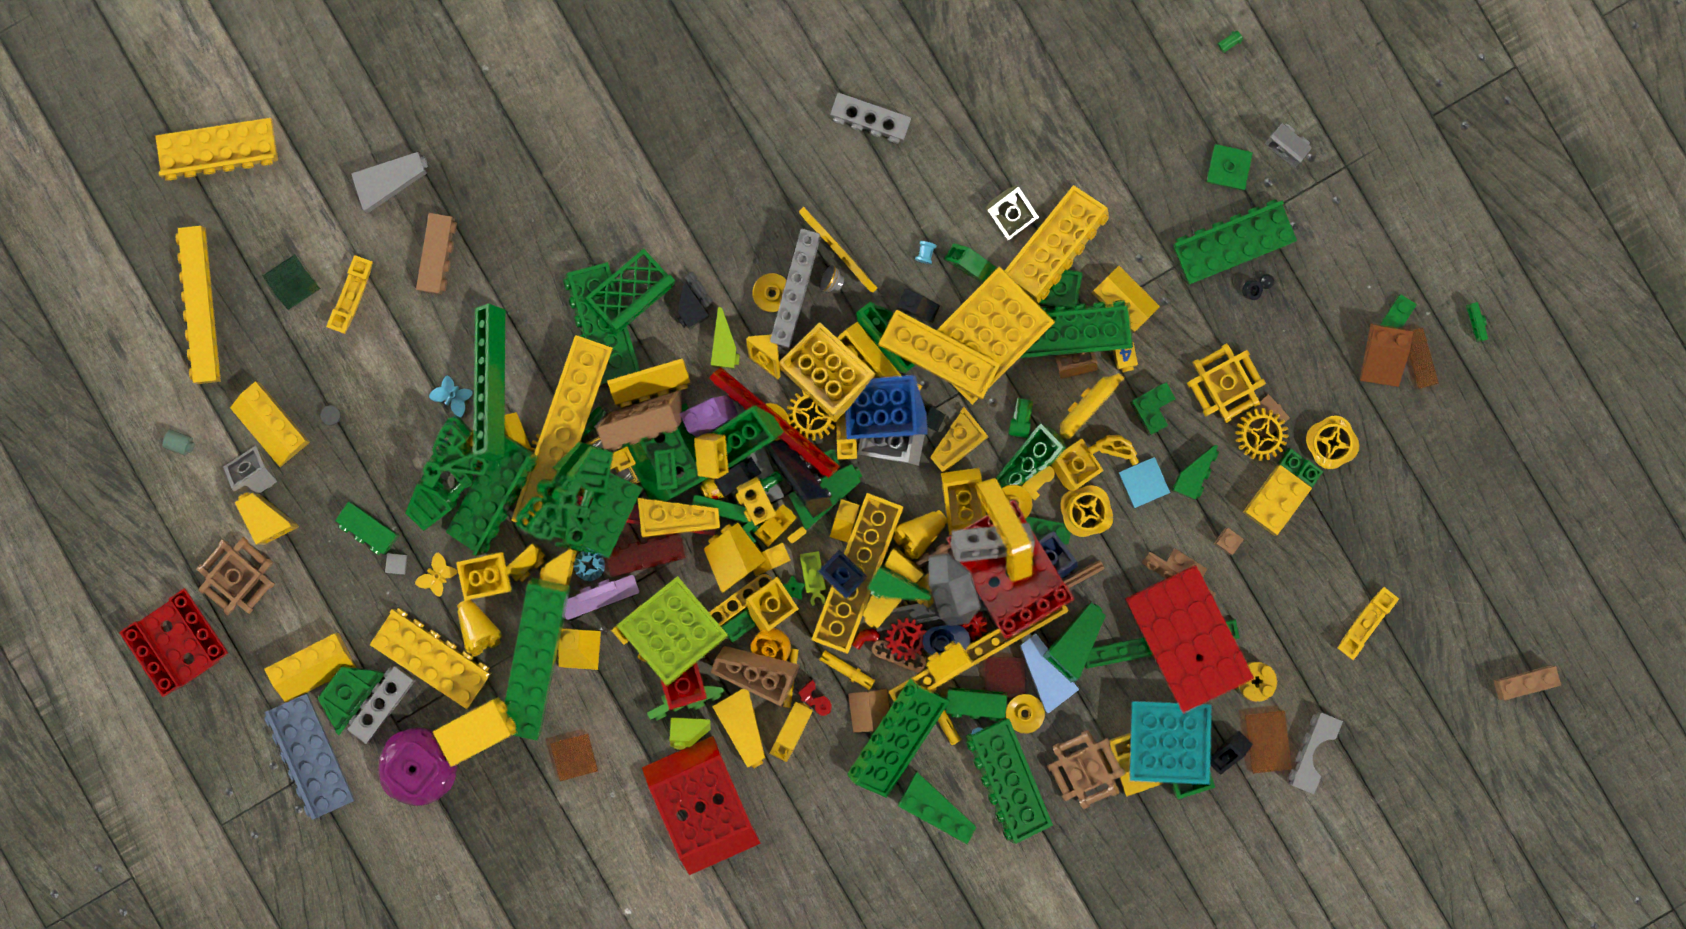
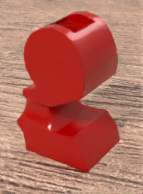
M812 678L798 693L802 701L809 706L814 705L815 711L819 715L825 716L831 712V702L825 695L812 697L811 692L815 690V682Z

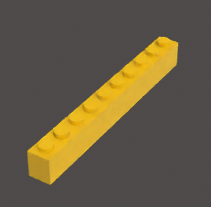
M1066 605L1008 639H1005L999 628H996L970 643L965 651L973 664L958 674L1068 612ZM929 668L911 677L918 685L929 690L939 686ZM908 680L888 690L893 701L897 699Z

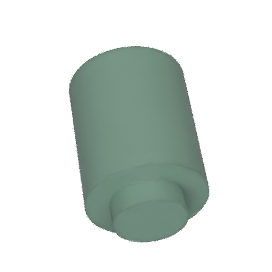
M169 429L164 437L162 447L186 456L193 451L195 443L192 442V437Z

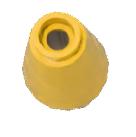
M938 510L896 526L893 539L897 545H902L906 550V556L910 560L918 559L944 529L945 524L948 523L947 518Z
M470 599L462 601L457 605L466 652L471 653L475 657L483 653L484 649L488 647L494 648L501 643V631L476 603Z

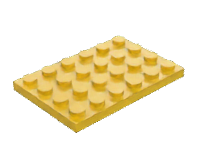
M998 267L937 331L1000 364L989 386L990 388L1055 321L1001 267ZM953 385L972 405L979 399Z

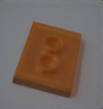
M1285 711L1245 715L1248 740L1253 744L1249 749L1252 773L1292 769Z

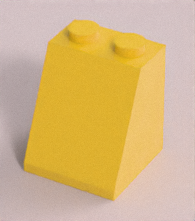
M247 492L238 497L239 500L235 502L257 545H265L299 527L295 521L260 494Z
M739 523L734 526L729 524L721 530L722 535L718 536L716 534L708 540L709 545L704 548L722 593L766 561L765 557Z

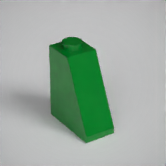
M953 243L943 259L981 284L997 269L995 265L971 248Z

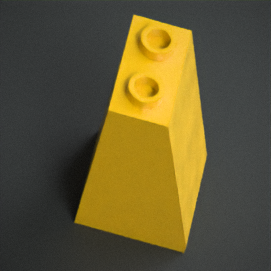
M499 697L433 731L451 767L517 733L515 722L512 718H509L506 712L507 707Z

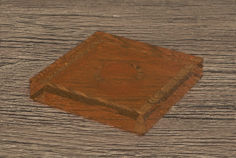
M589 733L550 743L560 781L598 772Z

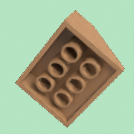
M678 390L609 412L596 428L604 450L609 448L616 450L621 448L622 444L628 442L631 445L641 441V438L644 437L651 439L658 436L660 432L666 431V433L677 430L681 423V391Z

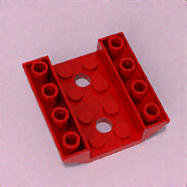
M186 588L170 597L167 603L142 620L133 622L119 632L162 697L185 686L216 665L229 653ZM167 620L172 623V629L169 632L163 629V623ZM187 653H191L194 656V661L191 664L186 663L184 660Z

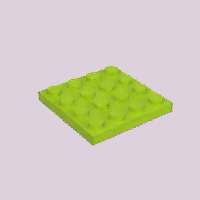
M678 576L617 625L621 633L666 686L728 637L727 633Z

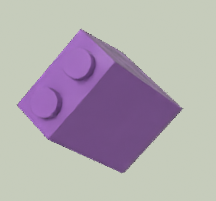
M727 395L712 398L680 413L687 431L695 437H699L704 433H711L738 416V412L732 399Z

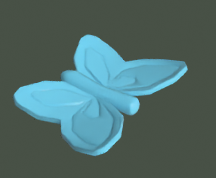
M445 376L441 387L431 391L429 398L436 402L446 400V405H449L451 402L453 413L458 417H462L465 412L464 402L472 396L473 391L469 389L459 390V386L454 387L451 377Z

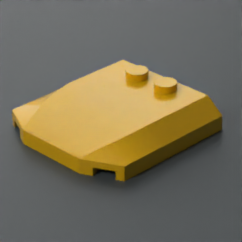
M1119 373L1103 377L1092 389L1088 387L1080 395L1083 399L1079 403L1074 402L1068 408L1070 413L1060 423L1059 436L1065 441L1074 435L1073 433L1088 420L1120 382L1124 380V377Z

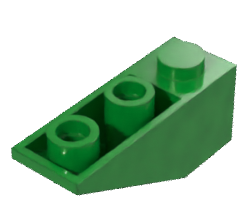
M1218 445L1210 447L1178 474L1172 489L1173 492L1195 500L1196 497L1200 498L1204 490L1202 483L1204 479L1207 480L1212 470L1209 468L1212 461L1215 462L1218 457Z

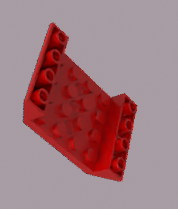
M1010 501L1009 503L1020 523H1027L1016 501ZM986 515L962 530L995 526L989 515ZM1033 531L1032 534L1035 542L1032 559L1034 564L1032 566V575L1012 582L1006 576L1007 557L960 562L971 572L977 593L1005 639L1010 638L1075 600ZM950 536L949 538H947V541H948V543H949V545H950V547H951V544H950V543H951V536ZM998 578L1000 580L999 586L991 587L989 585L990 579Z
M714 736L642 767L648 788L688 875L761 844L726 768ZM717 793L722 794L724 797V802L719 805L713 802V796ZM699 801L704 802L706 805V810L701 813L695 810V804ZM681 809L688 813V818L683 821L677 818V812Z

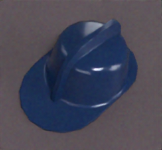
M959 625L936 626L926 631L922 643L924 649L932 655L936 652L941 654L945 651L944 647L952 641L955 643L960 642L966 650L970 643V637L967 630Z

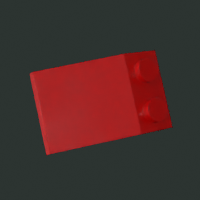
M697 662L668 686L661 680L669 710L707 699Z

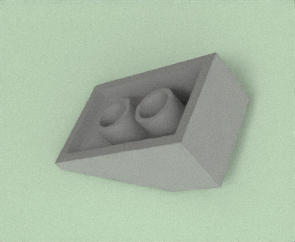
M925 434L860 438L857 454L919 466Z

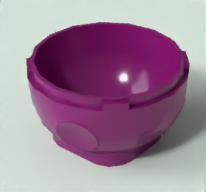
M419 727L398 732L386 742L379 758L378 771L380 784L389 797L407 805L420 806L436 802L451 789L458 767L457 764L452 767L450 766L433 731ZM411 765H414L416 767V771L414 773L410 771Z

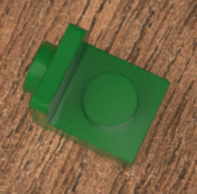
M752 520L742 528L753 543L757 541L749 532L752 530L755 533L762 524L755 525Z

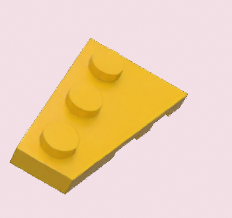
M963 407L930 458L940 471L944 473L985 441L988 435L967 409Z

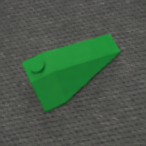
M1040 423L996 477L1000 487L1003 488L1007 485L1020 486L1054 463L1066 448L1064 440L1053 428Z

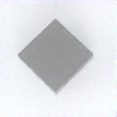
M387 553L385 573L406 575L408 555Z

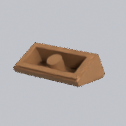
M1094 352L1055 356L1060 379L1098 370Z

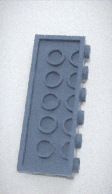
M307 693L266 711L265 722L268 727L272 728L274 732L272 735L273 740L282 750L280 752L281 758L289 766L288 774L291 780L296 782L298 787L296 792L299 798L304 800L306 815L308 817L311 816L313 820L355 801L309 694Z

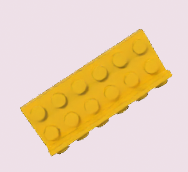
M271 118L155 135L160 164V172L158 173L166 181L176 180L177 176L183 175L185 178L195 177L196 173L202 172L204 175L214 174L215 170L223 169V172L234 171L235 167L241 166L243 169L253 168L254 164L260 163L262 166L272 165L273 161H278Z
M1073 185L1005 269V272L1025 292L1034 297L1035 302L1039 303L1041 299L1044 300L1048 296L1052 285H1056L1060 281L1064 270H1068L1072 266L1076 255H1080L1084 251L1088 240L1091 241L1096 236V230L1100 225L1103 226L1109 218L1108 208Z
M400 608L397 610L391 609L390 615L370 643V646L464 708L469 709L492 674L488 671L489 667L482 662L478 664L472 660L473 656L465 651L461 653L456 650L457 646L449 640L446 642L441 640V635L434 630L428 631L423 628L424 624L419 620L414 619L412 621L407 617L408 613Z

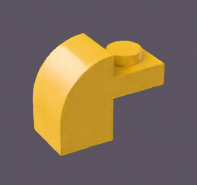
M784 504L775 511V516L769 518L755 532L767 547L797 518Z

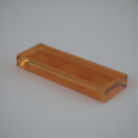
M1424 329L1412 330L1413 337L1409 357L1418 388L1421 389L1439 384Z

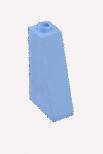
M1030 633L1021 639L1022 643L1019 646L1044 710L1050 713L1079 689L1074 682L1071 683L1043 657L1048 648L1036 633L1033 635Z

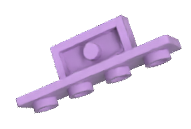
M630 575L612 582L607 579L599 582V587L591 589V586L581 589V594L568 599L565 612L566 619H572L638 594L640 591L634 576Z

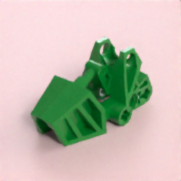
M458 416L448 418L440 429L432 449L433 454L423 468L424 474L421 480L418 481L405 512L423 531L431 527L457 505L460 493L465 488L470 487L474 480L471 474L484 475L489 465L487 460L473 456V446L471 447L466 442L468 437L472 435V430ZM483 464H484V468H483L482 470H476V469L474 468V467L482 468V466H483ZM443 471H450L457 479L459 484L455 488L451 489L446 480L440 478Z
M578 442L552 467L557 472L552 481L543 479L537 484V493L542 498L535 496L529 500L516 517L517 527L528 531L531 535L538 538L552 540L553 537L562 538L564 543L580 545L587 537V534L577 517L587 518L590 515L588 506L595 492H607L613 452L604 450L601 447ZM580 488H583L585 490L581 505L575 504L576 494ZM537 501L542 502V507L539 511L534 510V504ZM524 518H526L528 521L527 525L523 522ZM576 530H579L581 536L578 540L574 541L572 535Z

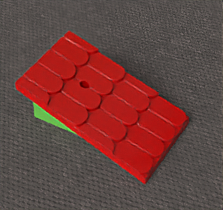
M1196 565L1125 598L1183 713L1255 679Z

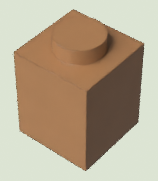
M1224 528L1214 542V545L1228 555H1233L1244 539L1229 528Z

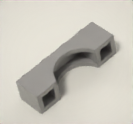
M1317 712L1316 715L1312 716L1310 721L1312 727L1310 732L1305 734L1302 742L1305 745L1303 750L1298 752L1295 759L1297 765L1295 770H1291L1288 777L1290 785L1315 794L1321 775L1314 768L1313 753L1322 742L1336 740L1343 721L1321 712Z

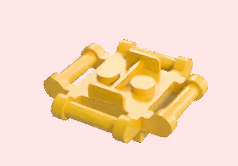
M1226 343L1214 353L1201 360L1197 359L1192 362L1200 376L1187 382L1189 388H1192L1204 410L1203 414L1205 417L1219 410L1222 419L1227 423L1234 416L1253 406L1257 407L1260 405L1254 390L1265 385L1266 382L1264 379H1261L1249 357L1250 353L1248 350L1234 356L1229 345ZM1224 355L1227 356V361L1205 372L1204 366ZM1241 359L1254 380V384H1251L1239 362ZM1201 381H1203L1215 403L1212 407H1210L1198 385ZM1248 394L1250 398L1248 401L1229 411L1226 410V405Z

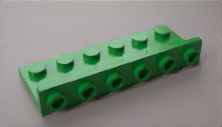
M1275 199L1267 202V207L1262 209L1259 206L1248 210L1249 214L1244 216L1241 213L1230 217L1231 221L1223 223V221L1217 222L1212 225V229L1207 231L1205 228L1194 232L1195 235L1190 238L1185 235L1176 239L1177 243L1173 245V248L1188 284H1193L1297 242L1283 207V200L1278 202Z
M608 262L568 272L565 275L566 279H563L565 289L569 290L571 295L569 298L570 307L575 309L576 316H574L577 328L580 327L582 334L580 337L613 348L600 386L607 384L608 380L640 371L627 326L616 335L611 330L609 324L585 299L592 291L612 276ZM614 282L608 285V291L617 292ZM597 294L592 300L596 304H605V295ZM607 295V305L619 304L618 296ZM607 308L606 315L613 320L618 316V309Z
M1125 300L1113 301V304L1105 305V302L1093 303L1094 306H1086L1083 303L1074 305V308L1060 305L1056 306L1055 309L1048 310L1047 307H1041L1055 323L1020 358L1133 348L1129 313L1130 303H1125Z
M504 434V457L488 461L489 465L485 474L477 475L446 533L474 551L472 555L475 557L486 554L490 548L489 543L491 539L499 532L498 527L509 514L507 512L509 507L516 502L518 491L525 486L527 475L534 470L536 466L535 461L538 456Z
M910 678L853 766H851L847 776L855 785L887 798L950 701L946 697L918 685Z
M1006 718L973 735L967 734L966 738L968 741H966V745L969 751L973 752L975 757L973 759L974 765L978 770L980 769L982 774L981 782L989 791L988 798L990 803L996 808L997 812L995 815L999 823L1003 825L1005 839L1017 844L1053 826L1010 719Z

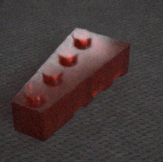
M676 533L668 534L662 540H659L658 537L648 539L647 543L642 545L639 542L628 544L629 548L621 550V547H616L613 549L609 559H606L610 576L614 577L686 559L688 556L683 535Z

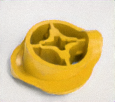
M1327 417L1323 421L1311 426L1307 432L1306 444L1316 463L1325 469L1338 468L1344 463L1353 460L1358 454L1359 440L1353 432L1350 423L1343 417ZM1335 426L1329 436L1319 435L1324 429ZM1340 428L1347 434L1348 444L1340 441ZM1333 437H1335L1337 445H1333L1332 448H1330L1331 445L1328 443V441L1333 440ZM1317 441L1326 445L1325 457L1319 452ZM1336 449H1346L1341 456L1331 458Z
M1093 485L1084 486L1073 492L1070 490L1061 497L1060 508L1064 524L1073 535L1086 537L1102 533L1112 526L1113 512L1109 497L1100 487ZM1085 495L1092 496L1091 499L1087 500V502L1084 504L1078 503L1076 501L1077 499ZM1097 500L1101 506L1100 515L1095 511ZM1073 507L1078 511L1077 522H1075L1072 515ZM1080 507L1088 508L1093 515L1085 514V511ZM1089 518L1097 521L1092 526L1081 527L1083 522L1085 523Z

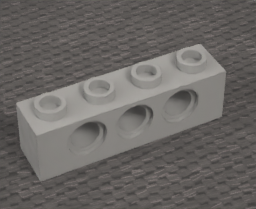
M837 93L830 114V118H833V122L844 125V123L852 125L851 128L855 130H868L870 135L879 138L881 135L888 137V141L896 144L904 142L911 122V117L841 93ZM849 109H854L857 111V115L851 118L847 116L846 112ZM872 115L876 120L874 123L868 124L864 120L865 117ZM889 121L893 123L894 127L891 130H886L883 124Z
M1021 524L1029 537L1033 554L1035 540L1030 524ZM995 527L952 531L950 544L954 559L958 562L1007 557V548Z
M399 666L390 667L384 674L385 680L382 684L378 683L372 690L373 696L370 700L366 699L360 706L361 712L358 716L355 714L348 722L350 727L347 730L366 744L372 740L416 681L414 677ZM390 682L395 683L397 686L394 693L388 690ZM378 698H382L385 702V706L382 709L376 706ZM366 714H370L373 717V722L370 725L364 721Z

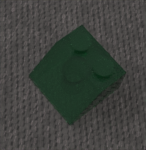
M296 254L262 275L273 293L287 310H290L321 289L301 258Z

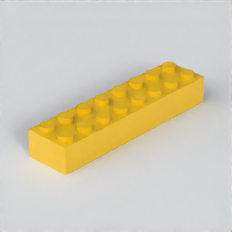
M869 493L866 494L844 554L868 577L847 599L833 585L831 586L811 639L812 641L847 654L849 653L870 597L871 590L867 588L878 568L883 563L903 506Z

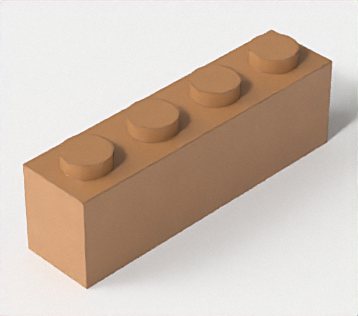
M433 213L428 215L416 290L419 292L442 295V292L446 291L447 280L445 279V274L450 269L448 257L449 253H452L454 242L451 239L452 234H455L457 229V222H454L455 219L451 216Z

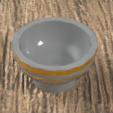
M830 265L824 272L820 282L821 291L831 292L841 289L844 277L840 275V271L834 265Z

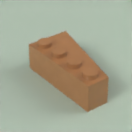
M724 646L716 657L710 673L782 706L790 692L800 665Z

